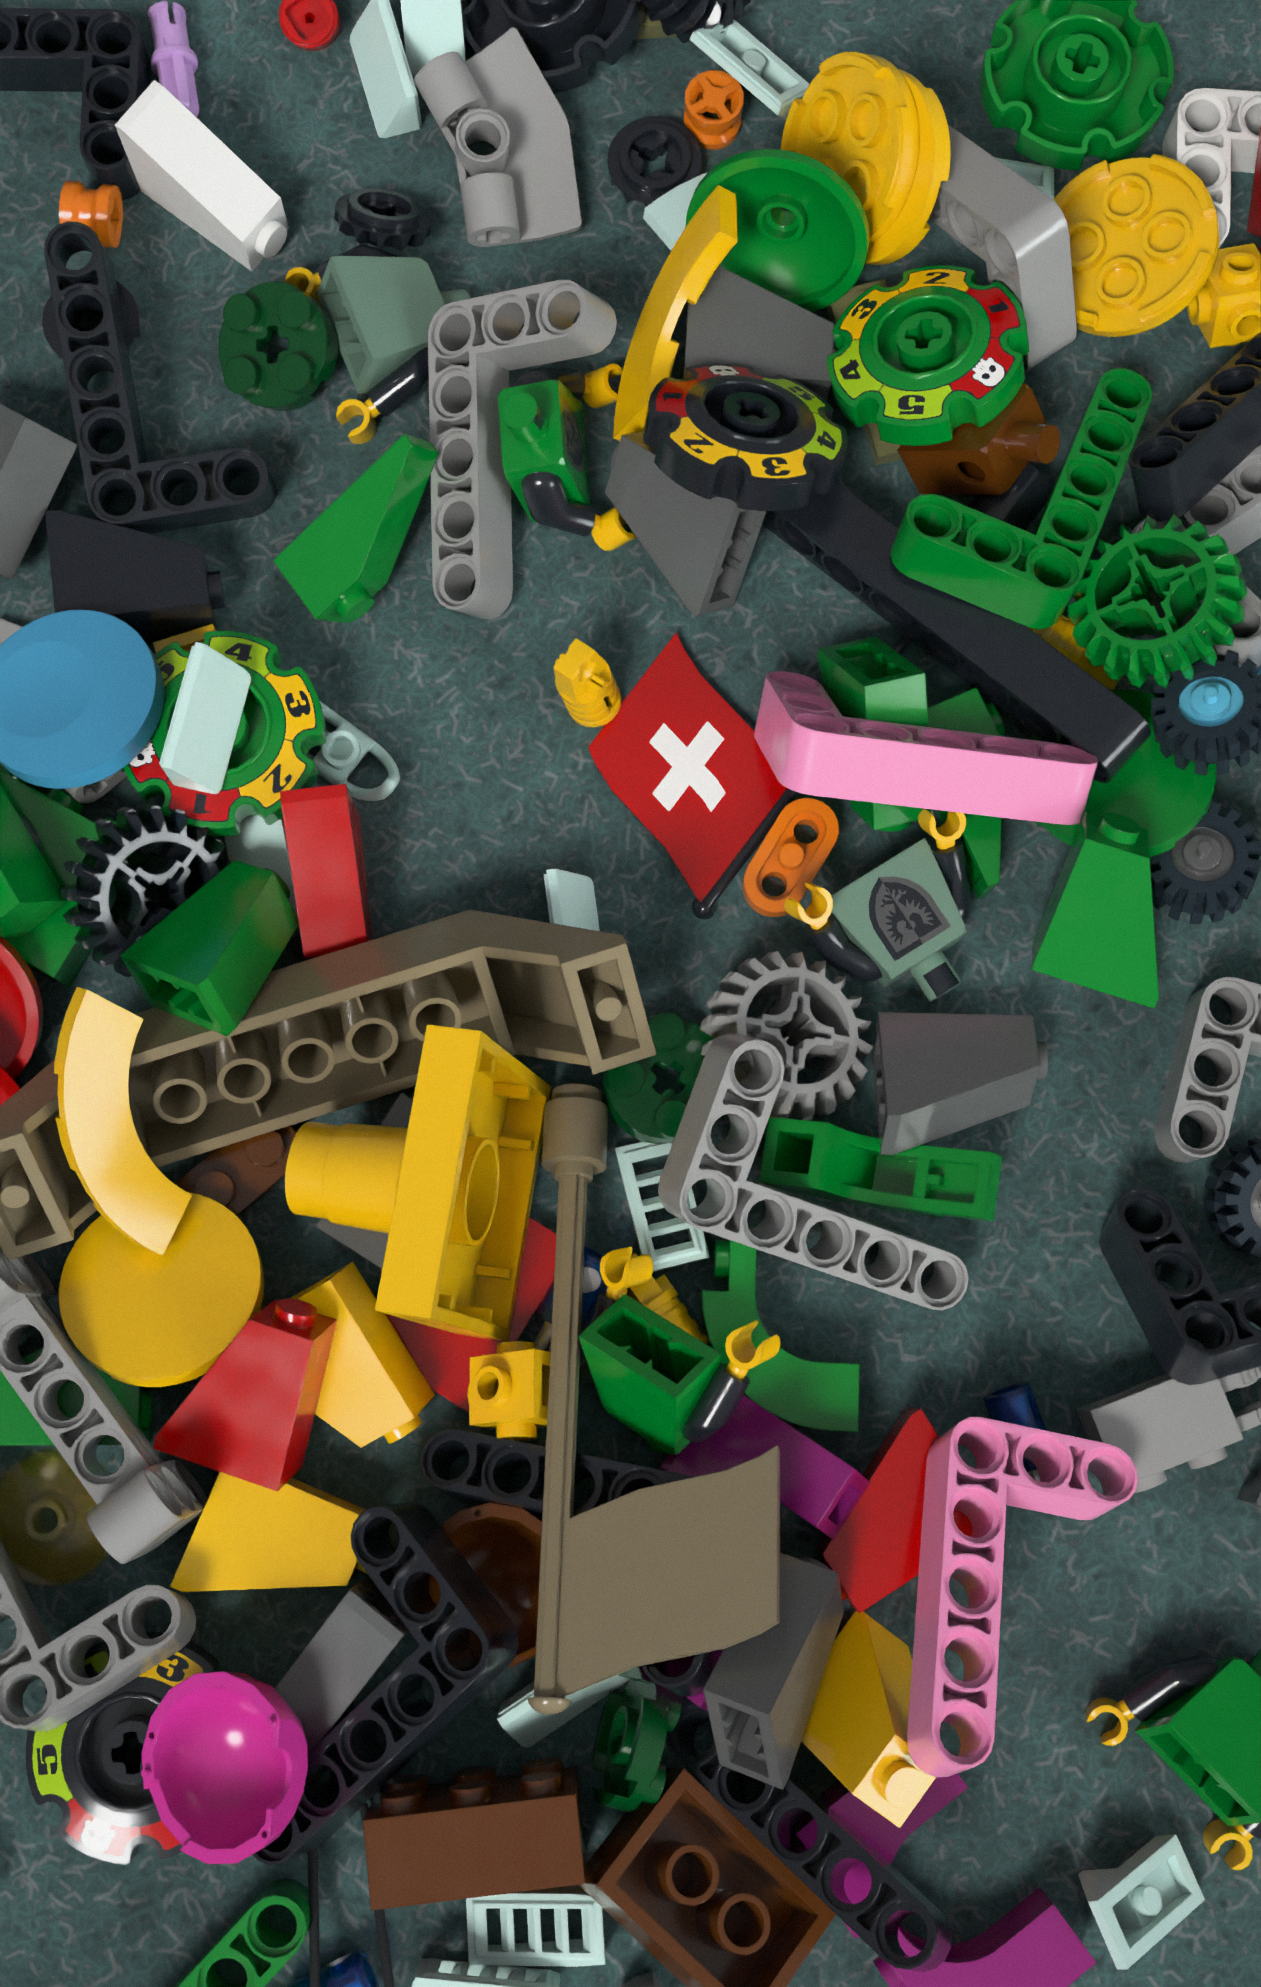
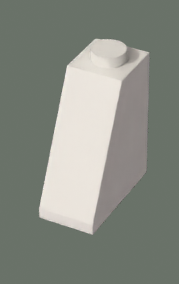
M154 80L115 124L141 192L250 271H253L264 257L269 259L275 256L286 240L289 226L281 197L164 86Z

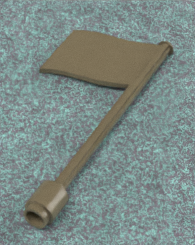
M564 1084L555 1087L552 1090L551 1100L544 1106L541 1165L545 1170L554 1173V1179L559 1182L535 1681L534 1697L528 1698V1702L535 1711L549 1715L563 1712L569 1707L571 1699H566L565 1696L632 1668L726 1649L760 1635L779 1623L780 1447L778 1445L761 1456L728 1470L638 1489L573 1517L581 1345L579 1335L581 1334L587 1183L593 1180V1175L602 1173L606 1169L609 1114L608 1106L603 1103V1092L594 1086L585 1084Z

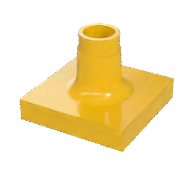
M427 1025L408 1128L345 1123L343 1125L319 1122L304 1123L293 1139L286 1164L285 1194L289 1209L295 1215L328 1219L334 1224L388 1234L375 1311L455 1334L508 1342L543 1140L544 1106L549 1101L551 1086L482 1031Z

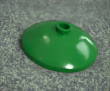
M757 149L742 152L723 160L714 166L699 182L688 207L686 226L717 185L736 194L738 242L719 264L720 267L810 312L820 310L836 302L858 280L868 254V220L864 208L853 189L828 166L811 157L792 151ZM780 208H785V209H788V210H790V211H784V210H782V209H780Z

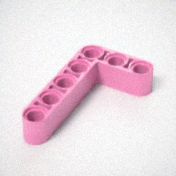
M772 671L766 674L754 730V738L778 782L784 787L802 794L1061 825H1074L1081 822L1098 764L1096 756L1071 745L844 717L817 680L787 671Z
M969 1417L960 1421L939 1437L929 1448L926 1459L907 1730L908 1751L914 1764L924 1773L933 1777H949L983 1763L992 1752L995 1738L1006 1505L1077 1520H1093L1129 1500L1136 1491L1138 1482L1136 1467L1131 1458L1121 1448L1103 1442L984 1417ZM958 1443L972 1451L976 1459V1469L968 1466L962 1460L958 1452ZM1023 1457L1035 1464L1039 1471L1040 1482L1034 1480L1027 1473L1023 1465ZM1087 1471L1092 1472L1099 1479L1103 1494L1098 1493L1091 1486ZM954 1509L968 1517L972 1525V1537L963 1534L958 1529L954 1521ZM950 1577L958 1580L965 1587L969 1599L967 1608L959 1605L953 1599L949 1588ZM946 1648L953 1650L961 1658L965 1672L963 1681L956 1679L948 1671L944 1657ZM942 1721L949 1723L959 1736L960 1750L958 1756L952 1755L944 1748L940 1739Z

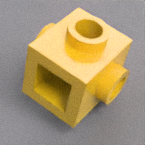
M1254 243L1218 249L1216 261L1209 278L1197 296L1187 305V313L1191 324L1199 326L1210 348L1234 346L1243 342H1249L1261 332V254Z
M511 1341L498 1343L497 1354L470 1357V1383L467 1391L469 1425L496 1429L497 1438L514 1441L536 1440L537 1429L547 1428L551 1352L537 1349V1345L532 1342Z

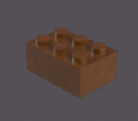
M560 1758L531 1760L522 1764V1773L495 1776V1768L492 1766L465 1768L454 1773L455 1781L428 1784L427 1775L424 1774L395 1777L387 1782V1790H379L376 1793L363 1819L371 1910L585 1884L586 1845L577 1766L563 1768L562 1759Z
M666 1768L664 1789L655 1804L642 1801L635 1810L625 1812L587 1862L585 1884L579 1885L685 1987H787L836 1915L684 1768Z

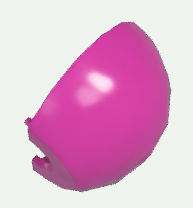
M196 1673L169 1689L150 1717L142 1749L143 1770L141 1775L143 1777L144 1789L150 1790L161 1821L183 1846L180 1851L206 1864L239 1863L280 1837L296 1812L304 1792L308 1770L307 1739L302 1723L286 1700L269 1684L244 1673Z

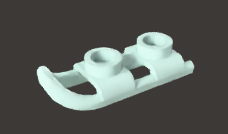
M320 701L325 720L337 729L331 733L326 730V743L318 745L321 749L315 757L310 753H307L306 757L314 761L319 775L332 785L346 784L353 798L364 801H378L388 797L400 781L399 769L393 758L375 740ZM367 752L375 756L388 771L386 780L380 786L373 789L360 788L347 781L348 776Z

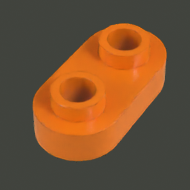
M801 798L792 801L780 812L749 863L743 878V895L748 905L754 911L767 917H781L788 914L784 908L785 900L788 897L799 903L802 901L808 891V888L805 887V882L812 883L838 838V820L828 805L817 799ZM799 825H808L816 832V840L809 844L801 843L795 838L794 829ZM772 876L781 879L785 885V892L779 896L768 895L762 887L764 879Z

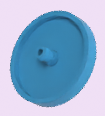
M68 610L34 620L5 640L0 646V763L9 772L25 782L54 789L76 788L98 782L118 772L130 763L142 751L155 732L161 718L165 697L164 680L159 663L142 637L130 625L112 615L92 610Z

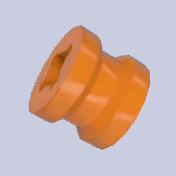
M717 70L699 73L689 82L685 90L683 126L694 135L700 147L718 150L727 147L736 140L741 130V113L744 101V92L740 83L730 74ZM706 111L716 113L719 118L705 117L703 113Z
M67 180L64 182L60 194V224L67 221L85 224L95 232L103 247L117 248L120 243L123 224V202L119 187L112 184H102L98 189H87L79 181Z

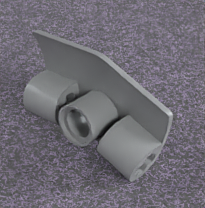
M514 27L510 28L505 34L465 62L458 52L453 51L437 56L424 65L416 74L414 83L455 154V165L459 175L468 242L478 247H489L543 240L579 230L582 220L569 124L564 111L518 30ZM476 141H486L492 144L496 151L490 155L482 156L473 153L468 146Z

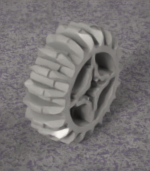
M778 951L769 952L760 961L756 958H749L738 966L737 972L730 971L719 981L720 985L718 986L721 991H716L709 996L705 1005L713 1014L708 1015L701 1021L699 1029L715 1039L702 1046L700 1055L705 1056L712 1042L720 1036L730 1033L742 1034L767 1041L777 1048L783 1057L785 1067L783 1081L770 1117L788 1119L790 1116L791 1119L810 1121L813 1118V1114L816 1117L823 1118L835 1111L836 1103L842 1104L849 1100L855 1092L852 1084L862 1080L868 1072L859 1060L869 1056L873 1046L858 1036L869 1029L872 1021L856 1018L853 1010L860 1005L862 997L851 996L847 999L841 992L847 976H837L831 981L825 977L826 961H816L807 969L803 952L792 953L785 960H783ZM776 994L775 1005L769 1008L768 1014L763 1013L758 1018L747 1017V1011L754 996ZM780 1029L786 1033L784 1038L780 1033ZM788 1038H790L792 1046H789L786 1043ZM749 1050L741 1054L735 1063L734 1073L738 1082L745 1080L752 1071L753 1058ZM815 1057L824 1058L822 1070L814 1083L797 1084V1074L804 1068L805 1061H810Z

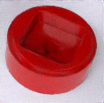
M282 0L279 7V23L283 33L292 44L302 50L319 51L325 49L334 42L339 33L340 13L334 0Z

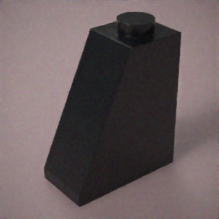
M61 510L45 511L55 613L68 610L103 612L130 625L145 642L163 640L213 624L217 631L215 609L226 608L221 572L220 570L209 572L203 547Z

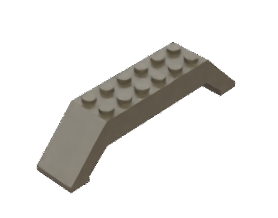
M467 910L271 971L238 1027L228 1036L209 1030L156 1007L136 1013L135 1015L144 1020L137 1034L131 1055L128 1091L132 1119L139 1140L155 1166L161 1167L416 1086L427 1025L479 1030L511 1055L518 1054L590 1066L593 1075L654 1056L656 1051L628 947L623 935ZM55 1059L0 1106V1247L7 1261L74 1240V1230L96 1211L92 1205L94 1203L85 1191L76 1172L70 1169L61 1145L55 1119L59 1115L58 1074L54 1073Z

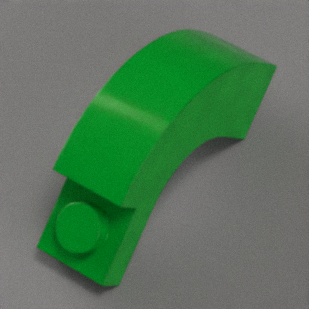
M769 1117L759 1182L779 1189L842 1203L939 1218L950 1216L994 1222L1002 1156L993 1152L919 1145L894 1155H880L879 1138L854 1133L828 1122Z
M748 1226V1229L754 1228L756 1226ZM715 1239L714 1279H725V1291H700V1313L703 1329L709 1340V1346L721 1353L722 1363L728 1364L730 1360L726 1353L725 1343L727 1336L732 1331L754 1320H758V1324L751 1334V1340L756 1349L770 1336L760 1321L756 1307V1249L728 1239ZM780 1347L775 1357L749 1369L746 1376L750 1379V1384L743 1395L776 1417L800 1426L820 1430L858 1432L860 1364L812 1362L795 1357Z

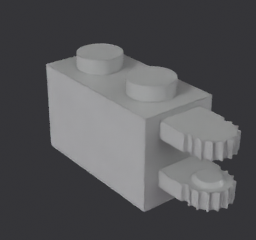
M1261 1366L1196 1385L1177 1382L1166 1373L1077 1408L1076 1411L1088 1440L1103 1442L1121 1448L1131 1458L1136 1467L1138 1477L1134 1493H1138L1166 1482L1168 1479L1164 1471L1182 1463L1188 1462L1190 1469H1198L1225 1459L1228 1456L1225 1446L1243 1440L1241 1432L1261 1425V1400L1233 1413L1225 1395L1226 1392L1254 1384L1261 1378Z

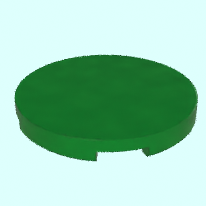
M1110 689V691L1133 707L1145 719L1151 729V735L1109 783L1104 784L1093 780L1083 817L1085 812L1088 811L1104 816L1106 813H1117L1131 818L1142 829L1148 830L1150 857H1154L1174 848L1175 843L1188 834L1198 824L1204 814H1207L1216 783V764H1208L1207 775L1195 774L1194 761H1190L1185 770L1176 767L1174 754L1166 759L1160 752L1159 742L1155 741L1151 711V697H1154V695L1136 690ZM1033 734L1031 735L1030 740L1041 741ZM1036 822L1038 826H1044L1052 835L1072 846L1081 822L1074 825Z

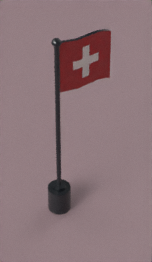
M1027 464L1008 491L1000 495H976L968 507L1026 531L1045 506L1052 487L1036 468ZM677 632L622 702L615 718L605 724L588 747L597 769L612 793L670 856L697 899H694L692 903L693 914L702 920L714 916L710 909L767 835L783 808L791 803L798 794V792L790 790L778 782L754 738V730L702 677L684 650ZM902 633L892 649L902 655L912 640Z

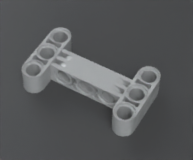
M0 1247V1370L97 1505L87 1512L86 1518L97 1540L115 1560L121 1564H126L155 1550L199 1516L208 1498L197 1480L182 1463L175 1459L166 1462L162 1461L93 1364L77 1349L70 1339L64 1324L47 1302L56 1294V1291L41 1266L30 1254L7 1261ZM30 1326L36 1327L44 1339L42 1354L33 1363L26 1362L18 1350L19 1338L24 1330ZM69 1380L78 1384L84 1394L83 1407L74 1418L65 1416L57 1404L59 1389ZM106 1435L115 1437L124 1449V1461L116 1473L105 1471L97 1460L96 1450L98 1444Z

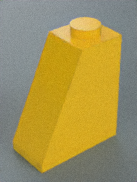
M353 1261L289 1298L308 1302L316 1307L318 1314L337 1320L315 1415L360 1448L381 1436H384L388 1444H391L415 1430L422 1423L418 1414L435 1394L386 1314L375 1311L376 1298Z
M219 1472L170 1587L181 1592L347 1586L355 1578L358 1570L367 1573L352 1550L350 1536L353 1523L367 1509L294 1478H291L277 1492Z
M855 1611L834 1640L801 1741L854 1796L900 1828L936 1778L924 1773L916 1766L908 1751L907 1730L912 1657L908 1645L864 1611L861 1613Z

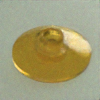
M58 1450L31 1455L15 1464L0 1479V1537L20 1578L29 1583L43 1586L63 1585L81 1579L96 1569L108 1555V1552L92 1532L86 1518L87 1512L97 1504ZM44 1507L53 1509L58 1516L57 1527L52 1532L43 1531L37 1522L38 1514Z

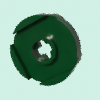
M284 282L258 284L250 288L246 293L235 294L227 300L223 309L224 321L219 336V358L224 383L227 388L233 393L241 395L254 405L275 411L295 410L313 400L314 397L309 395L317 390L321 381L328 383L335 370L338 358L337 330L328 311L323 310L317 300L314 299V296L307 291ZM278 333L279 337L287 339L289 344L288 350L279 352L278 362L273 363L272 355L268 354V346L272 337Z
M663 1012L647 1019L656 1055L602 1072V1075L604 1074V1100L609 1108L611 1117L629 1135L640 1141L659 1144L660 1142L673 1143L705 1057L700 1055L702 1046L715 1039L699 1029L700 1026L687 1019H681L674 1013ZM659 1066L662 1069L671 1067L679 1074L677 1081L682 1086L680 1093L677 1094L672 1089L665 1090L663 1094L655 1091L652 1086L656 1082L657 1077L651 1069Z
M642 1666L619 1674L621 1677L629 1678L630 1681L626 1685L623 1694L613 1691L609 1692L598 1723L592 1755V1770L604 1772L605 1790L593 1787L596 1802L601 1806L625 1812L635 1810L642 1801L655 1804L659 1800L666 1780V1764L661 1760L667 1732L673 1731L677 1725L682 1707V1697L652 1682Z

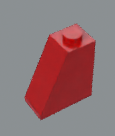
M346 784L280 791L304 959H313L372 940L360 815Z
M287 1298L272 1301L248 1320L155 1436L153 1449L278 1492L303 1466L337 1320L318 1314L316 1307L302 1300Z
M910 1407L900 1414L862 1474L870 1482L869 1486L835 1539L833 1540L824 1534L816 1547L825 1562L824 1565L830 1570L839 1573L842 1601L848 1599L851 1606L858 1613H861L915 1578L919 1573L926 1459L929 1448L939 1438L920 1408ZM954 1509V1521L958 1529L963 1534L972 1537V1525L968 1517Z

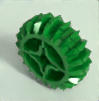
M1173 514L1165 527L1159 529L1155 519L1147 515L1143 524V531L1133 534L1129 527L1121 524L1119 532L1121 540L1112 545L1110 542L1099 539L1097 549L1101 558L1099 560L1089 559L1083 573L1085 578L1080 580L1073 593L1076 601L1068 605V616L1072 623L1076 625L1073 628V637L1079 647L1086 649L1085 656L1092 666H1096V668L1104 665L1103 669L1107 676L1115 681L1127 673L1131 685L1140 689L1148 676L1153 674L1157 685L1166 689L1170 680V672L1180 670L1181 675L1185 679L1192 681L1194 676L1192 664L1201 659L1204 663L1215 666L1217 655L1213 645L1233 646L1235 636L1230 625L1244 623L1245 612L1242 604L1239 602L1246 599L1247 588L1244 579L1239 578L1242 572L1239 560L1232 553L1228 554L1227 543L1219 534L1209 537L1206 526L1202 525L1199 521L1185 530L1182 520ZM1166 565H1174V566H1177V567H1173V568H1170V569H1160V568H1158V566H1166ZM1130 580L1125 590L1118 594L1120 589ZM1149 587H1153L1158 598L1163 599L1160 603L1165 612L1164 618L1159 617L1155 606H1150V603L1153 601L1148 592ZM1199 608L1192 619L1182 627L1185 617L1193 610ZM1144 634H1151L1159 637L1157 639L1152 640L1133 639L1137 636Z

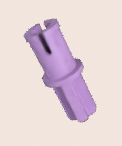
M167 1L155 3L148 10V22L151 26L154 52L150 57L151 70L158 76L159 83L197 117L199 114V104L194 73L198 68V58L189 46L186 11L183 6L173 2L172 12L174 21L170 22Z

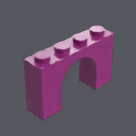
M744 1395L730 1419L722 1428L705 1441L699 1443L690 1442L679 1454L669 1455L659 1469L698 1477L728 1470L759 1457L778 1445L780 1447V1504L833 1540L870 1484L855 1468ZM694 1655L667 1660L666 1668L669 1676L678 1677L684 1674L691 1667ZM704 1692L694 1697H687L697 1706L708 1711Z
M958 1773L949 1777H936L900 1828L854 1796L839 1780L818 1797L882 1857L892 1864L896 1852L905 1839L968 1787ZM809 1813L800 1817L793 1827L796 1835L799 1837L793 1842L799 1853L811 1848L817 1839V1823L812 1814ZM863 1862L853 1865L848 1870L844 1879L846 1896L853 1904L864 1900L871 1889L872 1878L870 1871ZM1040 1887L980 1935L964 1942L952 1943L946 1960L936 1969L920 1972L895 1968L880 1956L873 1960L889 1987H1068L1096 1964V1961ZM844 1922L852 1935L857 1939L859 1936ZM900 1924L898 1928L899 1945L909 1957L916 1956L923 1950L927 1940L912 1934Z

